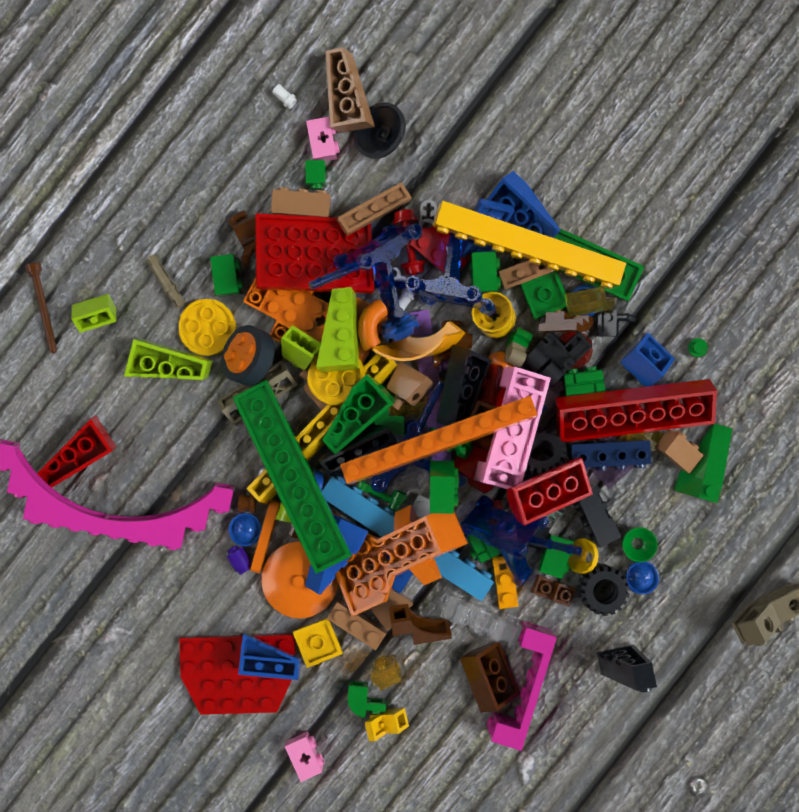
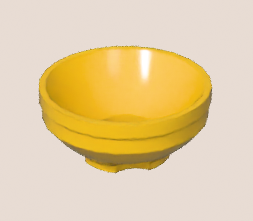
M579 538L573 543L575 550L573 556H569L568 564L575 573L586 574L591 572L598 562V549L592 541ZM591 552L592 560L587 563L586 555Z

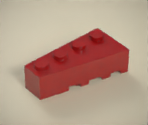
M95 415L37 474L50 487H54L111 453L117 446Z

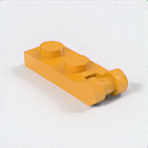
M511 553L500 557L497 555L492 558L499 609L519 607ZM505 563H506V567H507V568H504V569H500V568H499V564H505Z

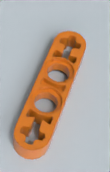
M271 499L251 565L250 571L260 574L263 568L276 523L275 517L281 504L279 501Z

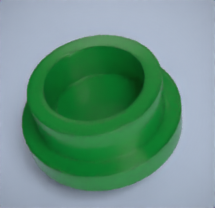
M696 338L690 341L688 351L693 357H702L707 353L708 345L705 340Z

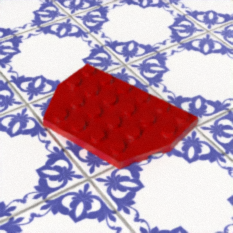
M294 634L251 635L295 655ZM243 635L179 638L180 677L200 715L277 713L292 680L238 675Z

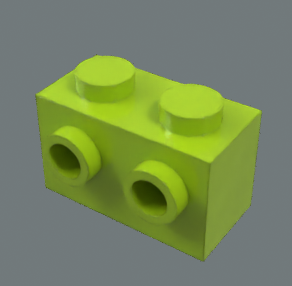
M105 294L73 304L71 319L79 333L116 322V306L110 295Z

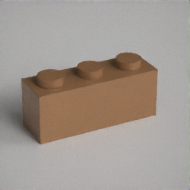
M279 187L278 190H273L271 214L330 217L332 198L330 194H327V191L317 190L316 193H311L306 189L289 191V188Z
M341 599L337 600L327 617L329 621L374 650L378 648L387 632L383 626L363 613L351 617L347 603Z

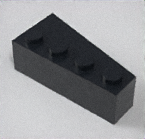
M453 344L438 410L437 423L448 426L470 418L492 360L470 349Z
M634 644L596 652L601 675L639 692H649L652 690L651 688L657 687L652 662Z

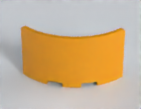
M449 321L434 335L428 337L410 335L405 339L395 342L393 339L390 344L375 346L372 350L391 360L412 361L437 355L452 348L453 344L455 345L460 341L465 332Z

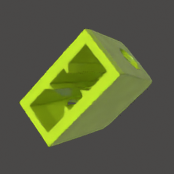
M293 325L281 338L282 356L296 368L306 370L319 353L321 343Z

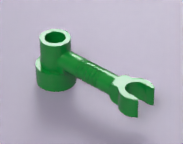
M364 480L359 481L357 485L358 489L390 503L388 508L395 512L399 511L402 503H405L408 498L406 493L395 489L393 494L389 495Z

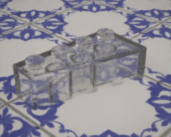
M447 592L439 612L440 617L462 627H465L466 624L470 625V630L478 634L485 632L488 637L496 642L504 640L508 642V647L515 649L523 628L516 615L509 612L503 614L499 612L497 607L492 605L485 607L481 605V601L474 598L470 600L463 598L464 595L459 592Z

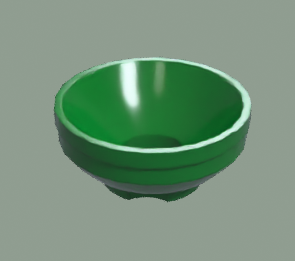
M635 527L628 530L622 539L623 552L629 559L635 562L650 560L658 548L656 536L652 531L644 527ZM635 538H641L642 546L638 549L632 546V541Z

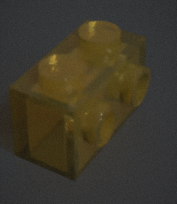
M394 654L388 657L381 656L375 660L370 678L375 687L378 686L380 691L402 681V670Z

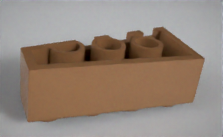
M344 47L327 50L326 68L330 128L339 133L375 127L353 54Z

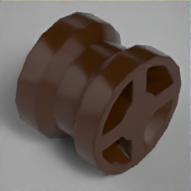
M245 494L239 495V513L245 511L255 513L257 499L252 494L250 496Z

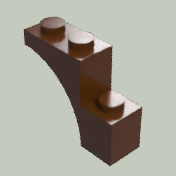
M408 604L389 607L393 636L412 633L414 645L452 639L448 618L429 619L418 616L411 611Z

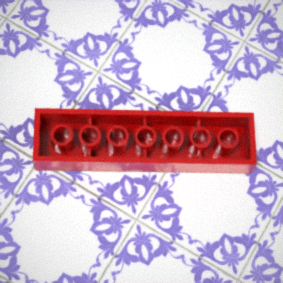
M710 379L558 397L555 398L556 431L561 441L571 442L715 424L717 389Z

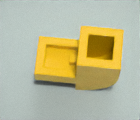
M390 708L381 714H371L370 719L365 722L368 740L376 741L385 734H399L409 727L405 708Z

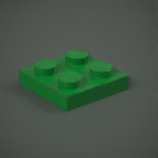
M557 271L520 284L534 320L545 316L546 312H555L570 306Z

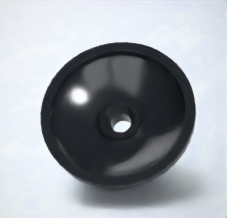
M387 102L378 103L369 108L375 127L354 131L356 148L361 154L370 159H380L391 154L400 145L405 134L406 121L404 114L397 106Z

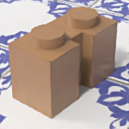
M668 429L655 448L669 458L679 469L690 473L703 457V454L698 451L699 447L695 443L686 440L687 436L679 430L674 432Z

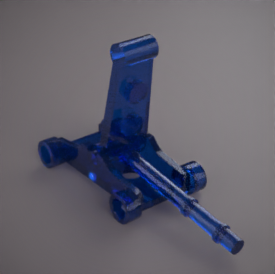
M409 224L407 227L384 226L382 235L349 255L337 254L334 258V265L338 269L309 282V288L313 290L333 280L341 279V277L359 269L369 270L373 267L380 297L388 311L386 317L401 318L404 311L399 305L390 261L393 258L399 257L402 247L410 240H417L421 237V226L418 224Z
M450 233L449 243L446 247L447 259L444 265V276L441 275L434 280H421L417 276H410L406 281L374 280V288L408 289L410 292L420 295L422 301L427 305H433L439 301L478 308L486 316L492 315L496 310L495 304L490 299L482 298V291L478 287H467L459 283L462 240L456 238V234Z
M436 382L425 408H423L419 421H407L405 424L406 432L399 443L421 435L430 414H432L431 411L437 398L441 394L444 383ZM423 458L373 476L371 478L372 489L378 493L385 491L390 480L397 473L405 471L410 464L430 472V460ZM458 473L459 487L465 485L466 479Z
M485 495L478 499L476 507L464 522L459 523L466 539L471 534L483 540L488 546L500 549L514 577L513 582L519 587L525 584L533 572L528 566L525 557L528 553V544L566 552L567 554L581 555L582 552L581 547L573 546L572 544L535 537L534 535L537 531L544 530L549 524V519L546 516L523 526L513 513L492 507L493 501ZM492 519L498 520L494 525L488 524V521Z

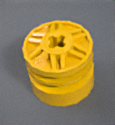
M498 292L484 293L473 304V321L484 335L490 338H500L509 334L514 328L516 322L515 310L511 302L503 294ZM495 314H498L499 317H497L496 321H494L492 318L495 316Z

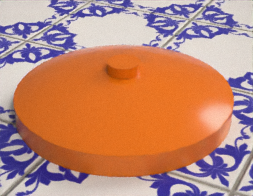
M300 541L289 542L276 549L266 561L262 571V588L267 601L279 613L291 618H308L322 612L331 603L338 588L336 575L335 579L321 595L305 586L311 563Z

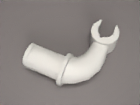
M395 267L392 269L397 272V277H391L389 274L388 276L391 281L399 282L403 287L401 296L393 306L394 309L402 313L410 301L414 300L415 291L412 281L401 274V271Z

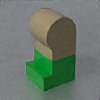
M517 327L508 337L504 361L520 368L526 359V352L533 334Z

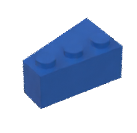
M247 633L243 634L238 675L290 680L299 679L300 657Z

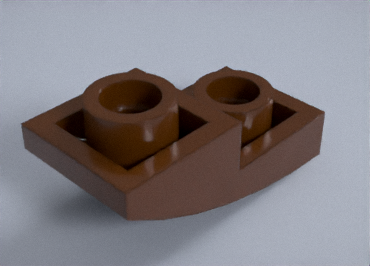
M539 574L536 575L531 589V593L569 607L576 591L574 587Z

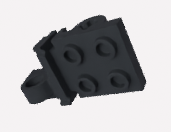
M550 332L526 356L520 368L551 378L548 386L549 389L592 345L581 332H577L566 344L554 332Z

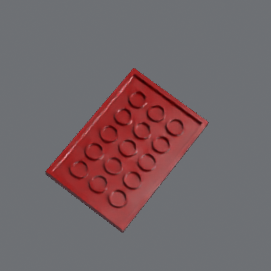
M255 214L256 289L332 292V289L352 287L355 293L373 294L374 276L371 223L347 236L337 222V218Z

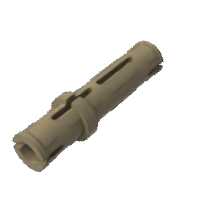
M154 254L148 257L146 263L162 285L164 294L168 295L176 309L184 306L187 302L180 294L178 285L174 284L157 255Z

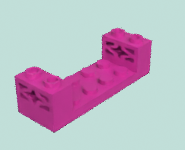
M522 620L521 625H517L515 636H517L521 647L533 650L531 657L533 664L531 669L528 668L525 677L527 683L520 692V698L522 699L520 705H517L515 708L514 716L516 718L493 712L492 717L489 716L486 725L491 742L522 751L557 639L551 629Z

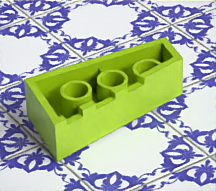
M352 287L332 289L316 365L320 372L359 369L356 293Z
M133 339L124 377L204 380L209 377L213 360L145 339Z

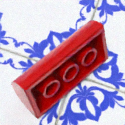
M580 457L507 489L510 508L516 519L523 526L593 495L583 459Z

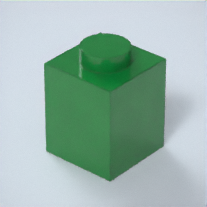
M305 160L307 187L311 188V190H322V187H327L325 160Z

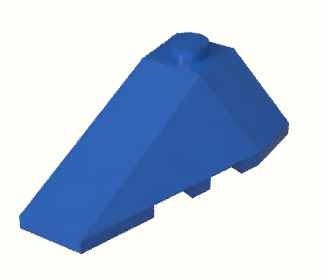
M514 171L503 177L486 199L513 206L515 211L509 219V222L513 225L554 238L560 232V228L529 185Z
M333 514L352 555L356 554L360 550L368 531ZM349 558L318 574H315L310 564L305 586L321 595L335 579V574L340 568H344L348 564L347 560Z

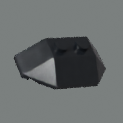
M370 424L336 455L328 448L319 459V462L328 476H344L340 464L397 444V440L389 426Z

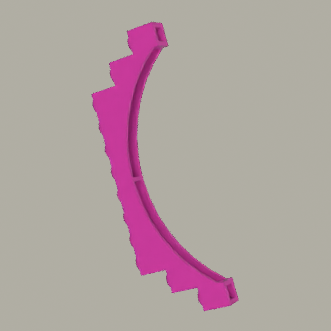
M0 439V470H11L7 493H12L14 497L18 498L27 496L23 519L28 520L32 524L46 523L53 528H60L62 526L74 532L83 530L88 531V534L91 535L104 534L108 535L107 537L111 539H119L120 537L132 543L141 541L146 542L149 546L162 545L166 546L169 550H177V548L181 549L186 527L195 532L205 531L210 509L221 514L229 512L234 486L215 482L214 488L202 497L178 509L161 514L127 517L94 511L76 504L50 487L28 463L20 450V443Z

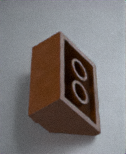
M499 640L471 650L460 658L480 712L498 711L520 694Z

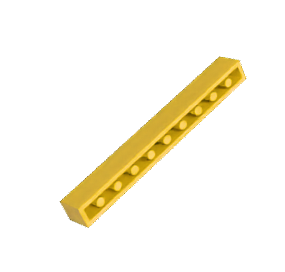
M445 201L439 203L432 225L440 233L448 234L450 232L456 234L455 237L458 239L467 240L468 238L474 240L476 245L483 247L489 245L493 247L492 250L501 253L507 251L511 253L512 257L518 259L525 257L529 259L530 263L536 265L542 263L547 265L548 269L554 271L560 269L565 271V274L568 276L576 277L578 275L583 277V280L586 282L594 283L596 281L601 283L600 286L608 289L620 285L626 266L625 262Z
M376 354L364 366L365 374H369L383 385L394 373L397 363L394 360ZM327 405L296 437L307 462L324 446L323 438L342 405ZM266 469L246 488L259 502L267 504L277 494Z

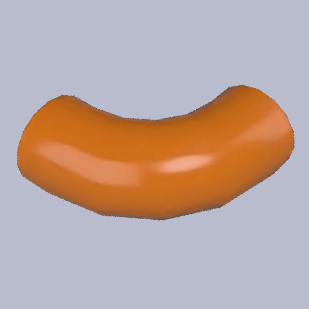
M379 299L366 307L358 320L357 334L364 351L381 343L377 334V325L381 319L387 316L388 311L385 304Z

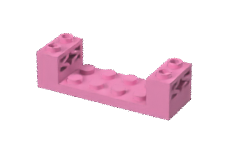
M504 367L499 386L506 388L501 406L531 396L538 417L495 432L486 462L478 461L473 480L504 489L522 483L551 378L518 367Z

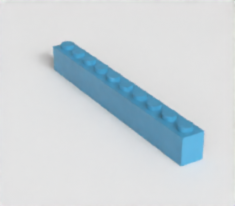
M337 475V477L332 476L322 491L326 501L381 537L393 532L395 511L387 506L382 508L378 505L379 501L372 496L367 498L362 495V490L358 489L355 485L353 487L347 485L343 477ZM455 550L434 558L441 576L482 602L494 583L489 572L484 569L479 571L475 568V563L467 558L465 561L459 558L460 554Z

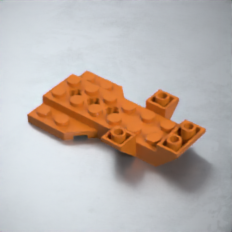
M255 277L243 302L277 320L270 332L272 339L281 343V338L293 325L321 343L325 325L318 326L317 319L325 317L324 320L326 321L329 303L315 296L316 291L256 289ZM356 297L357 328L358 320L363 310L370 305V303ZM389 313L385 318L381 319L377 325L378 337L380 335V330L382 328L381 323L385 320H388L390 316ZM359 342V359L364 365L373 348L364 351Z
M409 505L395 512L394 530L392 533L381 538L369 533L367 534L360 550L353 554L347 560L348 564L344 568L341 567L335 574L351 617L387 602L395 576L408 570L423 585L442 578L434 558L468 544L455 512L454 514L432 513L418 519L413 505Z

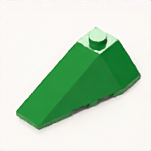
M369 374L365 375L350 390L349 395L323 438L324 443L336 455L391 407L396 400L383 385Z
M716 423L711 425L698 446V451L703 454V457L690 473L680 470L674 491L718 503L733 428Z

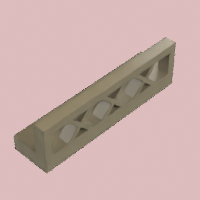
M283 360L271 366L267 374L258 383L251 386L241 385L218 400L221 411L233 425L243 419L240 414L234 418L230 414L235 409H238L232 397L265 380L269 381L277 398L298 385ZM286 377L291 381L285 386L280 385V381Z

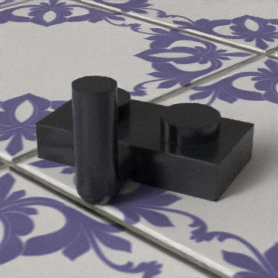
M601 298V307L598 310L597 336L618 337L619 321L634 323L637 318L629 313H619L620 298Z

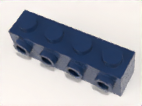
M650 440L569 444L570 461L578 457L582 458L586 471L588 467H595L596 471L607 470V466H614V469H626V465H634V468H646V464H652Z

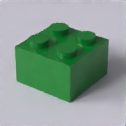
M474 252L471 254V297L481 296L488 292H497L501 287L500 276H497V271L500 268V259L496 257V252Z
M430 460V513L454 514V506H458V468H454V461Z

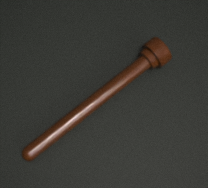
M41 263L25 265L26 273L29 274V277H32L49 351L55 354L57 352L56 342L40 280Z

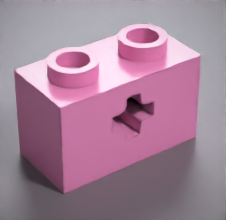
M329 117L306 121L313 159L325 161L337 159L336 153H340L338 141L333 139V134H336V130L330 128ZM322 137L326 138V143H322Z
M308 731L287 740L285 744V749L300 782L322 773L323 765L325 764L321 753H317L315 748L317 744L314 737L310 736Z

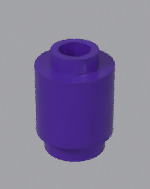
M235 545L227 550L228 554L225 557L235 572L241 575L251 569L252 561L242 546L238 547Z

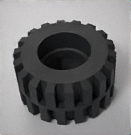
M536 431L524 474L526 480L566 463L567 451L564 442L561 441L559 436L554 437V433L551 432L547 434L546 431H542V433ZM537 454H546L551 458L546 461H537L532 457Z
M596 564L591 572L582 574V578L579 577L578 582L580 584L577 585L578 595L582 603L590 611L598 615L608 616V613L611 615L616 614V610L620 612L622 604L626 606L627 601L625 599L626 597L629 598L630 594L627 590H630L626 583L627 579L614 567H610L607 564ZM609 579L613 584L611 595L603 600L596 599L593 595L595 584L600 580Z

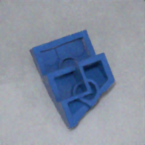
M479 199L474 208L475 212L507 223L515 211L511 205L485 199ZM467 238V240L462 241L460 256L464 258L466 254L474 252L495 251L492 250V246H479L474 244V240Z

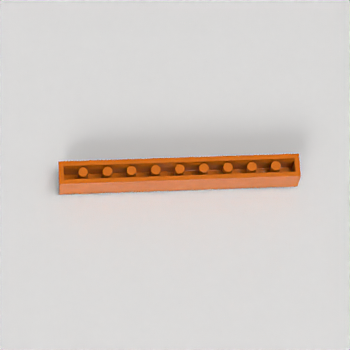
M531 396L340 464L346 484H354L537 418L538 414Z

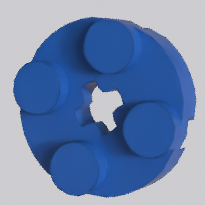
M408 311L402 312L392 320L383 321L380 333L386 342H389L388 339L392 338L394 342L412 335L414 333L413 329L415 327L418 329L419 323L414 315H410Z

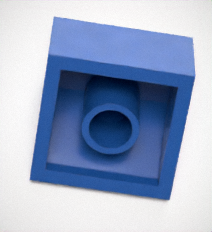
M647 332L626 353L620 363L637 378L640 384L647 387L652 386L665 375L675 358Z

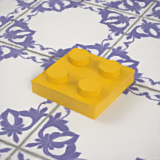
M327 618L293 631L306 668L343 654L332 623Z

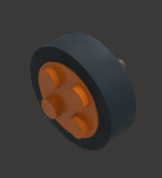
M244 325L235 330L227 340L222 353L221 366L224 375L229 380L245 386L258 383L273 365L274 342L270 334L252 325Z

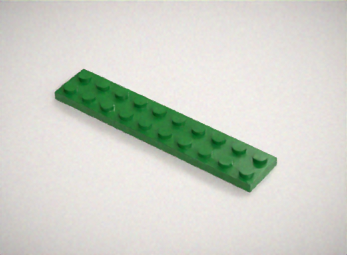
M265 380L232 397L315 574L353 556L269 381Z

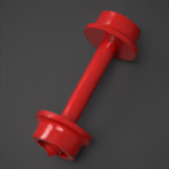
M403 208L401 211L394 213L395 221L393 222L394 226H403L408 262L401 264L400 268L403 269L405 276H413L415 278L417 275L424 273L423 266L425 264L424 260L416 261L414 249L408 244L412 239L410 224L418 222V218L415 217L414 210Z

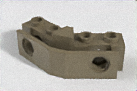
M790 582L754 600L745 607L731 623L741 644L747 643L748 646L755 644L757 646L765 645L773 634L784 630L782 623H789L799 615V582L795 584Z

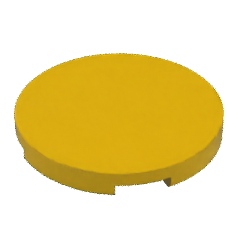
M196 300L190 303L180 316V339L190 351L199 355L213 356L223 352L227 340L236 330V321L231 310L217 300Z
M317 354L312 360L308 371L307 382L309 389L317 399L325 404L343 405L352 387L366 375L362 361L359 359V369L320 372L316 368L319 355Z

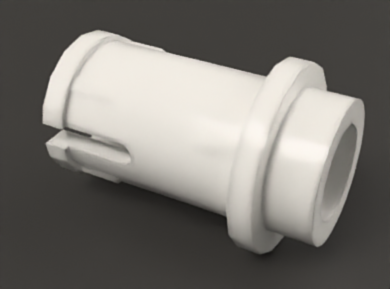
M278 84L272 91L273 95L284 103V107L290 109L297 102L295 95H291L281 84Z

